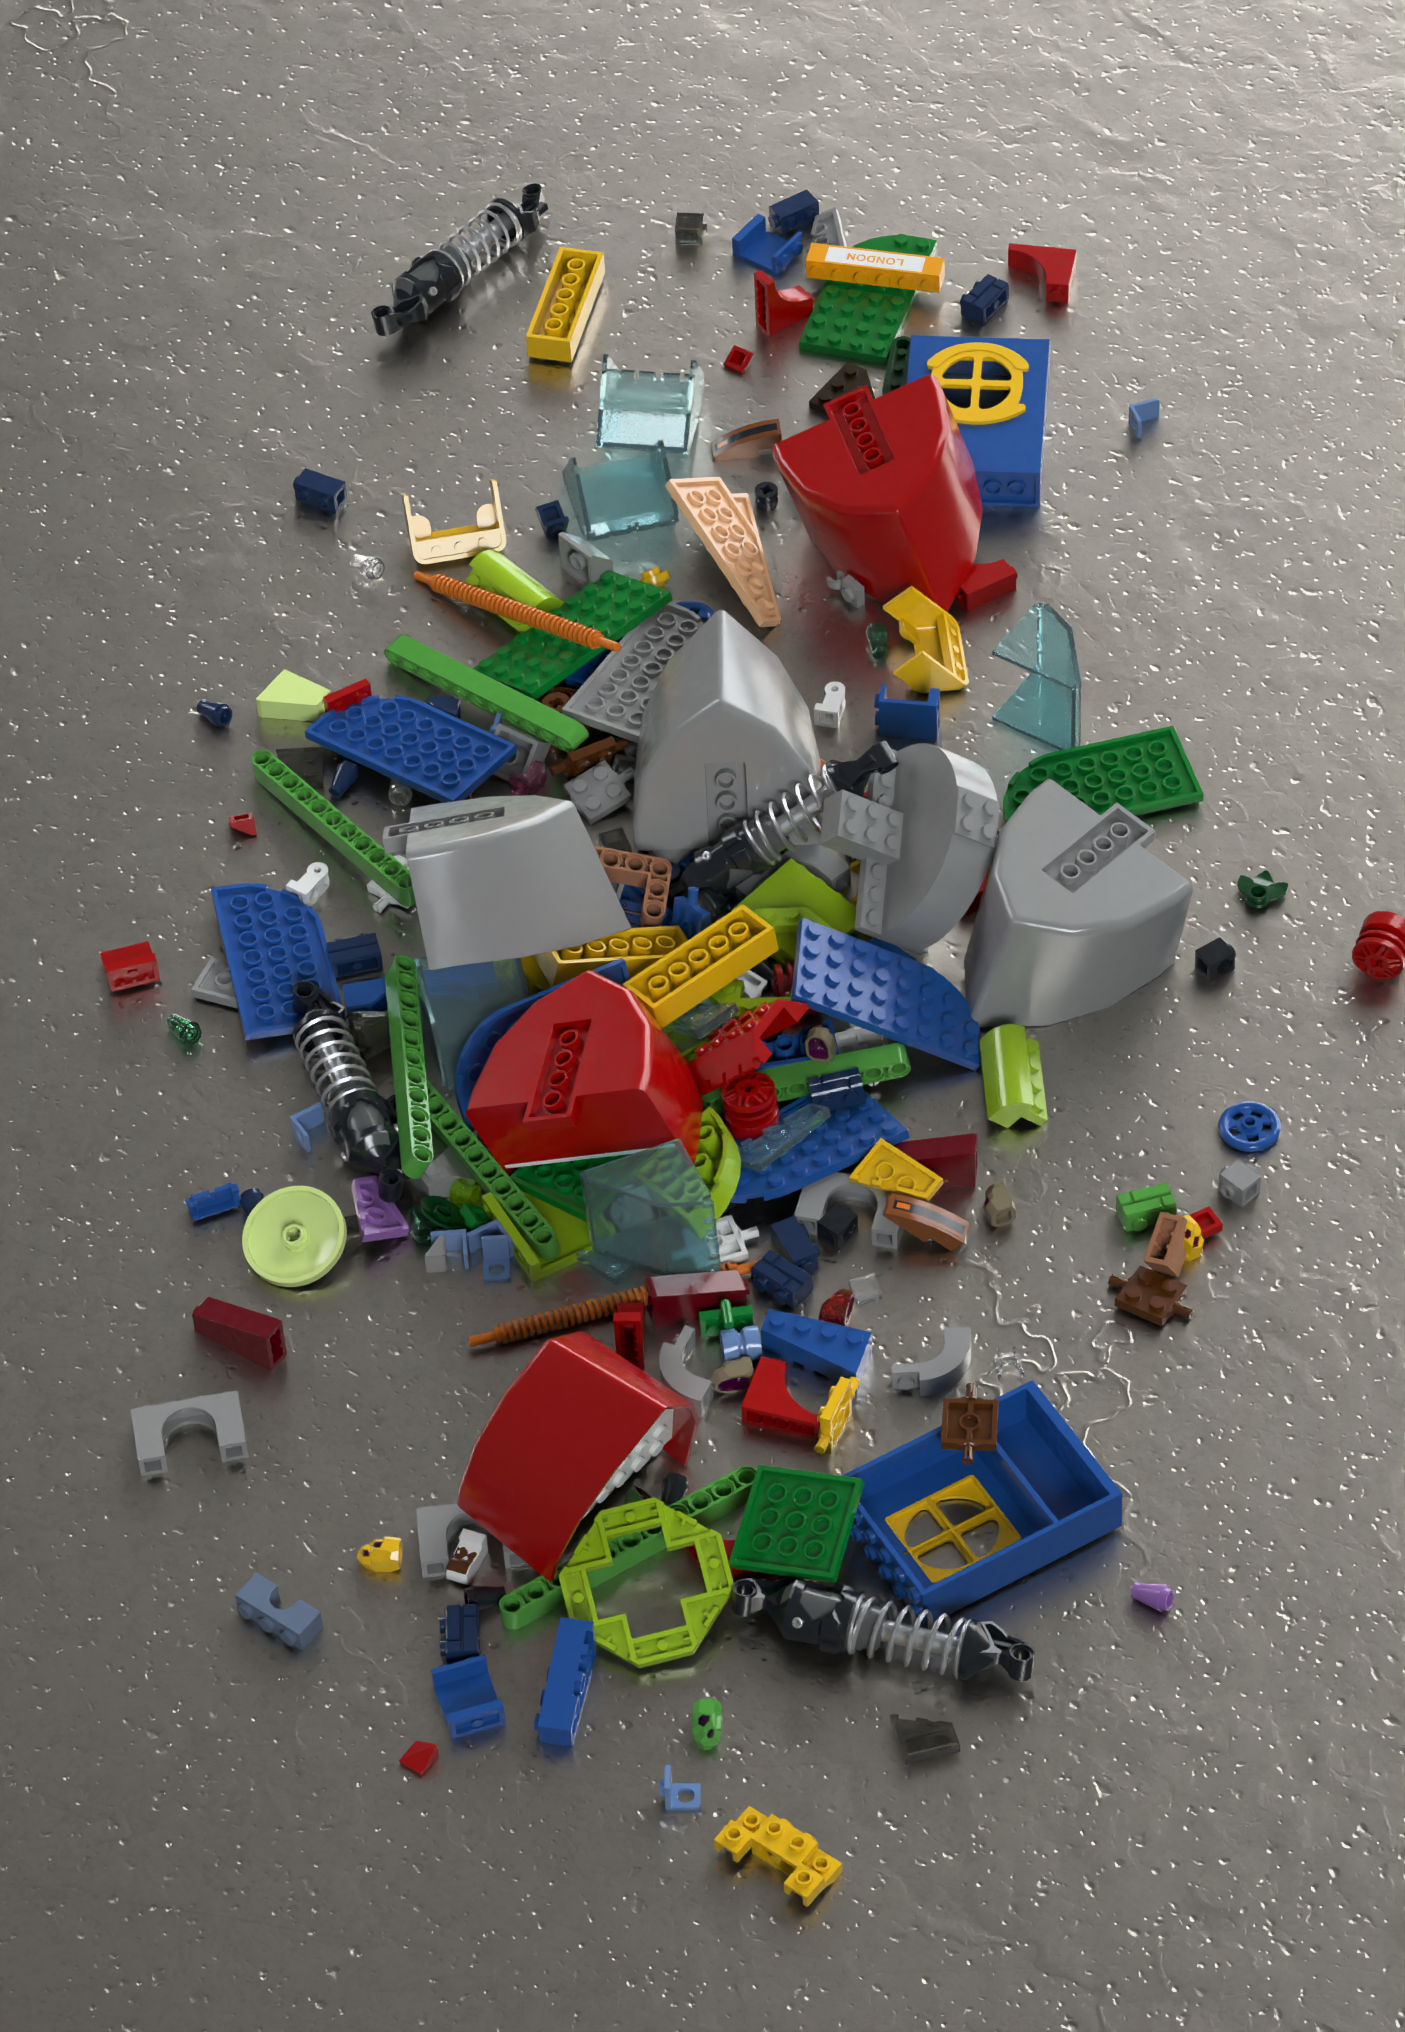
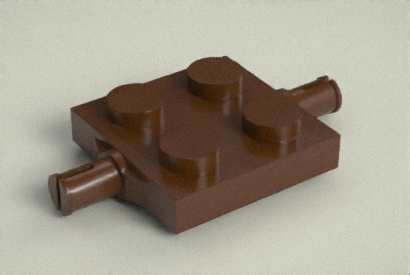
M613 736L572 751L568 753L567 758L561 763L550 766V773L553 777L563 773L566 780L573 777L576 778L604 760L610 765L613 754L629 747L628 741L623 738L615 742Z
M1140 1265L1132 1277L1126 1280L1114 1274L1109 1278V1285L1121 1289L1115 1298L1114 1306L1155 1324L1163 1326L1166 1320L1176 1313L1191 1319L1194 1313L1193 1308L1180 1304L1187 1293L1188 1285Z
M971 1383L966 1384V1397L943 1398L941 1449L963 1450L962 1463L967 1465V1456H969V1465L974 1463V1451L997 1450L999 1400H986L977 1397L978 1385L976 1383H973L972 1392Z

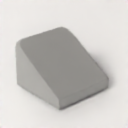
M439 1235L425 1255L427 1273L446 1272L447 1248L444 1235Z

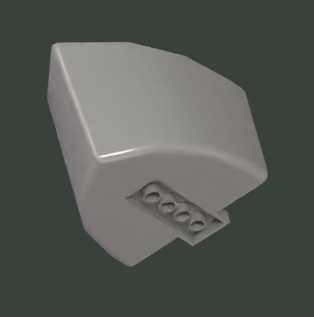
M724 610L715 612L668 660L642 714L634 771L633 833L634 847L637 850H676L713 847L721 841V837L726 830L745 819L749 821L754 819L755 811L760 810L768 814L769 802L774 801L782 805V793L788 792L796 796L795 786L797 783H802L809 787V774H816L822 777L821 761L806 703L778 656ZM813 778V784L817 791L822 788V783ZM799 788L800 796L803 801L808 796H810V794L803 788ZM785 797L788 809L797 805L791 798ZM772 806L773 814L776 818L783 814L777 807ZM821 812L815 818L822 828L823 814ZM808 821L801 826L808 837V843L803 842L795 831L788 834L793 845L819 844L821 839V833H816Z
M1051 779L1045 780L1029 793L999 831L996 848L993 852L964 958L966 1000L969 1003L971 1017L978 1022L979 1027H998L1006 1024L1049 1026L1106 1009L1152 981L1175 963L1193 888L1184 877L1145 849V847L1153 842L1155 830L1118 803H1115L1100 816Z
M539 795L490 796L411 808L409 823L384 827L383 844L385 854L392 853L393 856H398L406 853L429 971L466 964L521 958L575 947L631 928L580 815L571 801Z

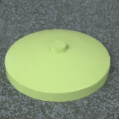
M309 1186L285 1187L267 1195L249 1214L242 1234L243 1252L252 1269L265 1281L282 1287L303 1286L323 1277L337 1263L346 1243V1222L335 1201L321 1190Z

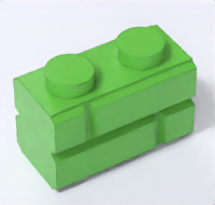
M1167 1182L1116 1195V1212L1125 1232L1132 1230L1142 1231L1148 1226L1156 1225L1160 1212L1176 1215V1202Z

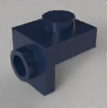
M558 500L536 507L535 511L545 535L550 533L557 535L566 530L569 518L564 516Z

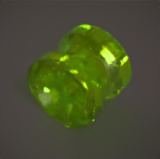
M459 1178L451 1189L450 1201L454 1204L461 1203L464 1205L466 1203L475 1206L481 1195V1187L477 1184L470 1185L465 1179Z

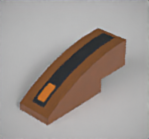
M779 418L740 427L712 441L713 462L759 457V450L772 449L776 443L782 441Z
M894 1193L888 1195L883 1212L884 1217L923 1242L931 1238L950 1251L964 1243L969 1222L941 1207Z

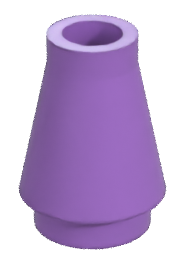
M1138 1582L1133 1584L1131 1589L1132 1599H1136L1159 1612L1163 1610L1168 1611L1172 1607L1175 1593L1168 1585L1142 1584Z

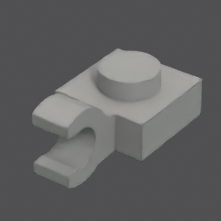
M837 571L838 580H834L830 576L827 577L829 588L842 590V596L847 602H850L856 608L865 604L864 586L852 576H845L842 571Z

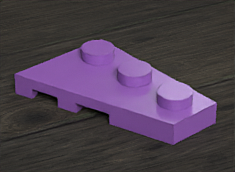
M377 1175L354 1178L351 1189L362 1242L408 1236L410 1227L395 1203L384 1202L380 1199Z

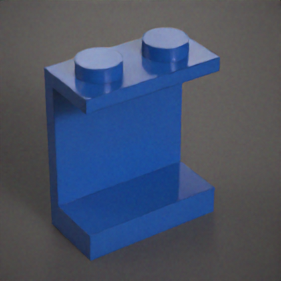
M757 214L732 238L733 256L775 275L783 268H786L803 250L801 232H797L788 241L766 231L765 216Z
M881 684L880 694H875L874 708H878V711L875 713V725L879 726V736L927 740L938 739L940 727V689L930 688L928 702L887 699L886 684Z
M485 1654L477 1657L472 1656L453 1664H444L431 1670L433 1687L451 1739L506 1724L504 1707L501 1699L497 1698Z

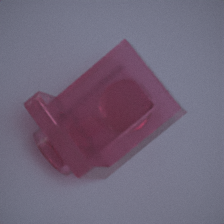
M535 760L524 776L515 772H511L509 775L511 792L520 796L535 795L540 787H544L547 781L545 763Z

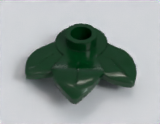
M1267 870L1258 874L1253 879L1240 875L1237 883L1238 889L1245 895L1247 904L1255 908L1265 907L1270 901L1281 899L1288 890V883H1274L1272 876Z

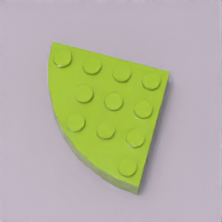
M709 1106L702 1112L699 1148L694 1168H688L677 1149L660 1150L642 1165L633 1176L641 1188L645 1186L648 1195L654 1202L702 1238L713 1228V1225L727 1209L736 1191L741 1170L739 1147L719 1114Z

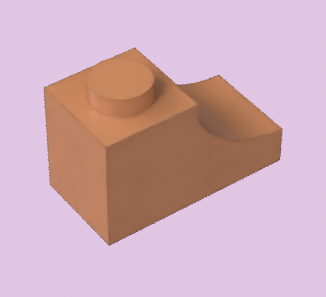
M1160 1212L1143 1260L1153 1271L1179 1277L1187 1254L1184 1249V1234L1188 1220L1185 1217Z

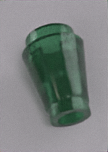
M873 622L867 626L865 635L873 657L875 659H883L887 656L889 630L884 623Z
M171 1014L167 1018V1027L182 1044L193 1045L201 1038L202 1031L197 1022L177 1014Z
M419 1205L414 1206L409 1211L411 1237L420 1243L429 1242L431 1240L430 1232L436 1231V1226L424 1216Z

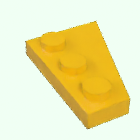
M882 1138L879 1139L849 1176L850 1182L929 1202L944 1184L943 1178Z

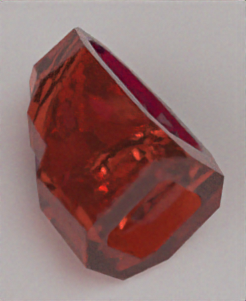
M840 1289L822 1304L819 1320L847 1326L854 1305L855 1292Z

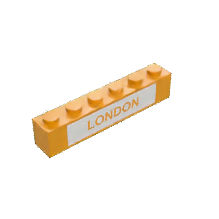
M811 243L806 258V278L940 293L945 277V258Z

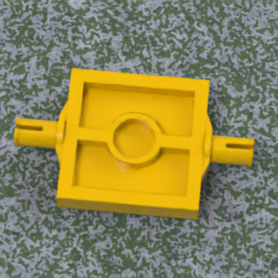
M840 1377L837 1385H833L829 1391L826 1406H822L819 1410L817 1421L820 1422L819 1440L814 1447V1450L819 1454H824L825 1451L832 1453L852 1413V1399L855 1396L857 1387L860 1385V1380L856 1377H850L849 1379Z

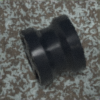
M762 482L755 487V505L759 510L772 511L777 508L778 487L774 483Z

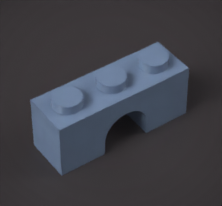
M257 1572L235 1594L237 1610L241 1616L246 1619L251 1618L259 1623L263 1630L275 1633L289 1646L294 1645L303 1650L323 1629L321 1612L300 1599L290 1608H275L281 1602L278 1585Z

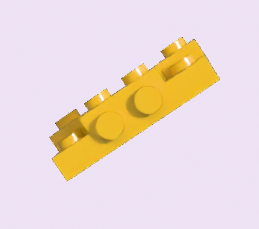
M748 1806L736 1821L731 1819L714 1839L715 1850L720 1852L722 1848H725L733 1853V1861L737 1863L752 1847V1854L789 1876L784 1882V1893L789 1895L794 1891L802 1896L803 1905L806 1907L813 1902L823 1889L834 1883L842 1874V1863L818 1848V1842L812 1835L797 1830L784 1818L780 1819L773 1814L767 1817L751 1806Z

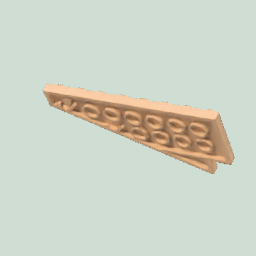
M720 477L669 479L665 487L670 493L671 498L676 502L684 517L687 518L694 532L699 536L706 550L724 573L731 587L736 591L743 605L746 606L754 618V621L759 627L777 626L781 621V616L749 495L747 493L731 494Z

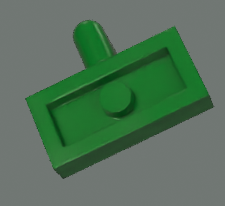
M723 1299L720 1302V1309L699 1312L701 1337L717 1336L720 1330L733 1328L740 1333L742 1328L754 1325L752 1305L731 1308L730 1301Z

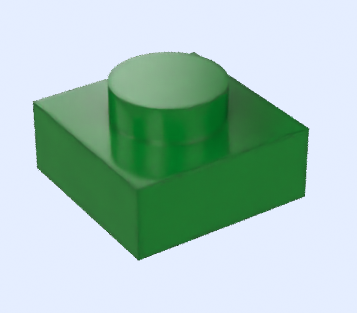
M465 1203L459 1210L465 1219V1225L471 1230L492 1222L482 1207Z

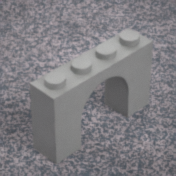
M820 843L795 845L794 852L788 850L784 854H780L781 861L775 859V865L763 874H753L737 885L736 897L741 901L744 900L790 858L798 864L804 865L810 873L817 878H821L835 892H841L851 885V871L846 863L827 848L820 845Z
M835 1172L802 1188L794 1215L800 1224L805 1225L808 1234L818 1236L817 1222L836 1203L858 1200L869 1204L876 1211L871 1228L872 1245L898 1250L903 1228L883 1216L888 1195L891 1194L890 1192L850 1182V1173Z
M238 1390L130 1409L141 1476L168 1472L165 1454L166 1440L174 1430L188 1424H201L215 1432L218 1437L222 1462L249 1458Z
M457 1502L448 1505H429L416 1508L423 1578L445 1576L449 1564L448 1547L452 1538L462 1531L463 1528L482 1527L460 1509ZM503 1544L505 1568L529 1566Z

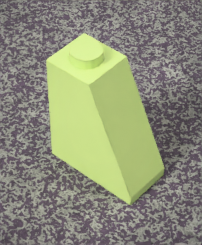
M284 669L256 698L258 716L262 718L315 722L325 714L323 697L331 694V690Z

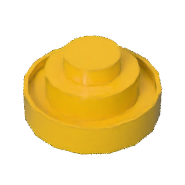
M654 567L642 572V578L638 581L664 590L663 586L667 584L666 580L671 578L668 569L660 571L659 567Z

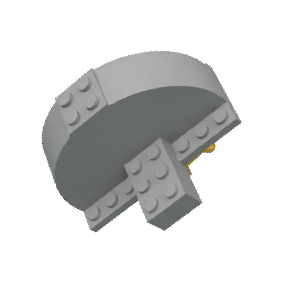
M928 743L913 744L899 751L891 749L899 761V765L886 774L873 773L870 775L867 799L843 789L824 798L820 845L859 859L850 864V871L859 874L858 893L853 898V904L857 906L854 930L919 955L928 952L929 946L938 942L954 928L976 897L987 873L993 850L996 848L1000 803L997 801L996 791L990 775L980 764Z

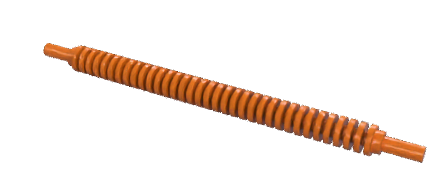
M420 571L414 573L415 580L428 584L434 592L591 649L603 647L614 652H619L621 649L620 643L604 638L600 631L442 574L431 576Z
M759 1260L740 1265L727 1262L725 1266L720 1264L719 1269L717 1266H712V1270L708 1267L705 1271L703 1269L699 1270V1273L738 1270L740 1275L751 1273L752 1267ZM641 1285L639 1286V1292L637 1287H633L632 1293L630 1289L625 1290L626 1295L623 1290L619 1291V1297L615 1292L612 1293V1298L610 1294L605 1295V1299L603 1296L598 1297L599 1302L597 1298H592V1304L589 1299L585 1300V1305L583 1301L578 1302L579 1308L576 1303H573L572 1310L570 1305H566L565 1311L563 1307H558V1312L556 1308L552 1309V1315L549 1310L545 1311V1317L543 1312L538 1313V1318L536 1314H532V1320L529 1315L525 1316V1322L522 1317L518 1318V1324L515 1319L511 1320V1325L509 1321L504 1322L505 1327H503L502 1323H498V1327H494L493 1331L468 1337L469 1346L471 1348L493 1341L507 1344V1338L509 1342H514L513 1336H515L516 1341L521 1340V1334L522 1338L525 1339L527 1338V1332L530 1337H533L534 1331L536 1335L541 1334L540 1329H542L543 1333L548 1332L547 1327L550 1332L554 1331V1325L559 1330L561 1329V1323L563 1328H567V1322H569L570 1326H574L575 1320L578 1325L581 1324V1318L585 1323L588 1322V1317L590 1321L595 1320V1316L597 1319H600L601 1313L603 1317H608V1311L610 1315H614L615 1310L617 1312V1303L642 1302L645 1307L647 1306L646 1290Z

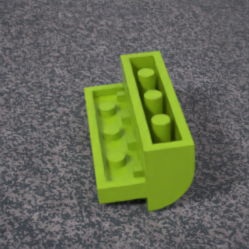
M494 550L481 552L469 563L473 569L464 583L548 613L553 609L560 608L564 603L504 555ZM498 615L520 633L531 628V626Z
M1006 1024L993 1028L979 1040L987 1117L989 1120L1006 1128H1009L1020 1117L1042 1126L1048 1121L1039 1042L1027 1037L1025 1027L1021 1025Z

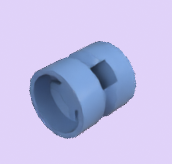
M757 1325L746 1326L741 1329L740 1333L734 1328L719 1331L724 1363L726 1360L743 1356H750L752 1361L760 1360L762 1347Z

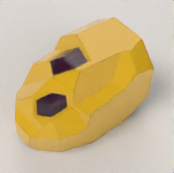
M1184 1215L1183 1217L1188 1220L1184 1234V1249L1187 1252L1184 1261L1190 1262L1201 1256L1204 1239L1198 1223L1189 1215Z
M397 1537L374 1539L369 1544L360 1548L357 1560L366 1569L375 1572L399 1570L402 1562V1539Z

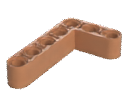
M594 846L610 882L645 888L640 915L641 927L662 926L672 871L670 862L660 857Z

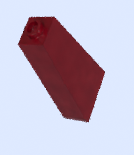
M971 1133L904 1141L893 1145L943 1178V1185L976 1186L978 1134Z
M738 1270L650 1276L645 1278L647 1311L655 1331L699 1319V1312L720 1309V1302L723 1299L730 1301L731 1308L747 1306L746 1295L750 1294L748 1282L746 1279H741Z
M207 1297L193 1311L192 1318L196 1332L269 1371H272L287 1354L282 1321L277 1318L211 1297Z

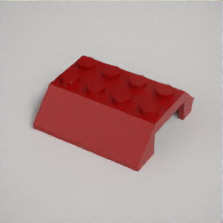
M777 999L769 1004L763 1002L753 1012L750 1010L746 1011L738 1020L732 1018L722 1028L717 1026L707 1034L709 1039L694 1050L696 1055L689 1062L701 1097L758 1069L760 1063L764 1064L772 1055V1052L762 1040L797 1023L809 1009L807 1003Z

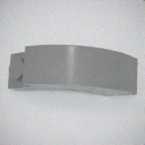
M685 1325L681 1333L675 1335L672 1344L664 1342L661 1347L659 1356L661 1383L693 1404L697 1415L703 1417L713 1398L712 1381L695 1376L684 1367L696 1346L695 1328Z
M971 1327L944 1328V1347L941 1353L930 1361L924 1363L891 1364L892 1389L908 1390L919 1388L920 1397L941 1393L954 1386L965 1375L971 1361Z

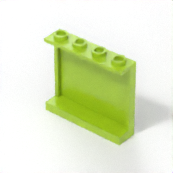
M790 858L731 910L733 911L742 904L751 911L760 908L807 907L835 930L851 935L855 931L857 906L847 901L841 893L835 892L827 886L821 878H817L810 873L804 865L798 864ZM797 932L775 933L779 950L772 954L771 957L785 968L786 963H791L794 971Z
M491 1192L482 1195L483 1209L492 1221L498 1219L511 1237L514 1257L532 1283L616 1244L615 1233L618 1232L616 1224L612 1218H607L604 1210L589 1224L523 1192L554 1229L561 1247V1251L556 1258L544 1260L537 1255L521 1236Z

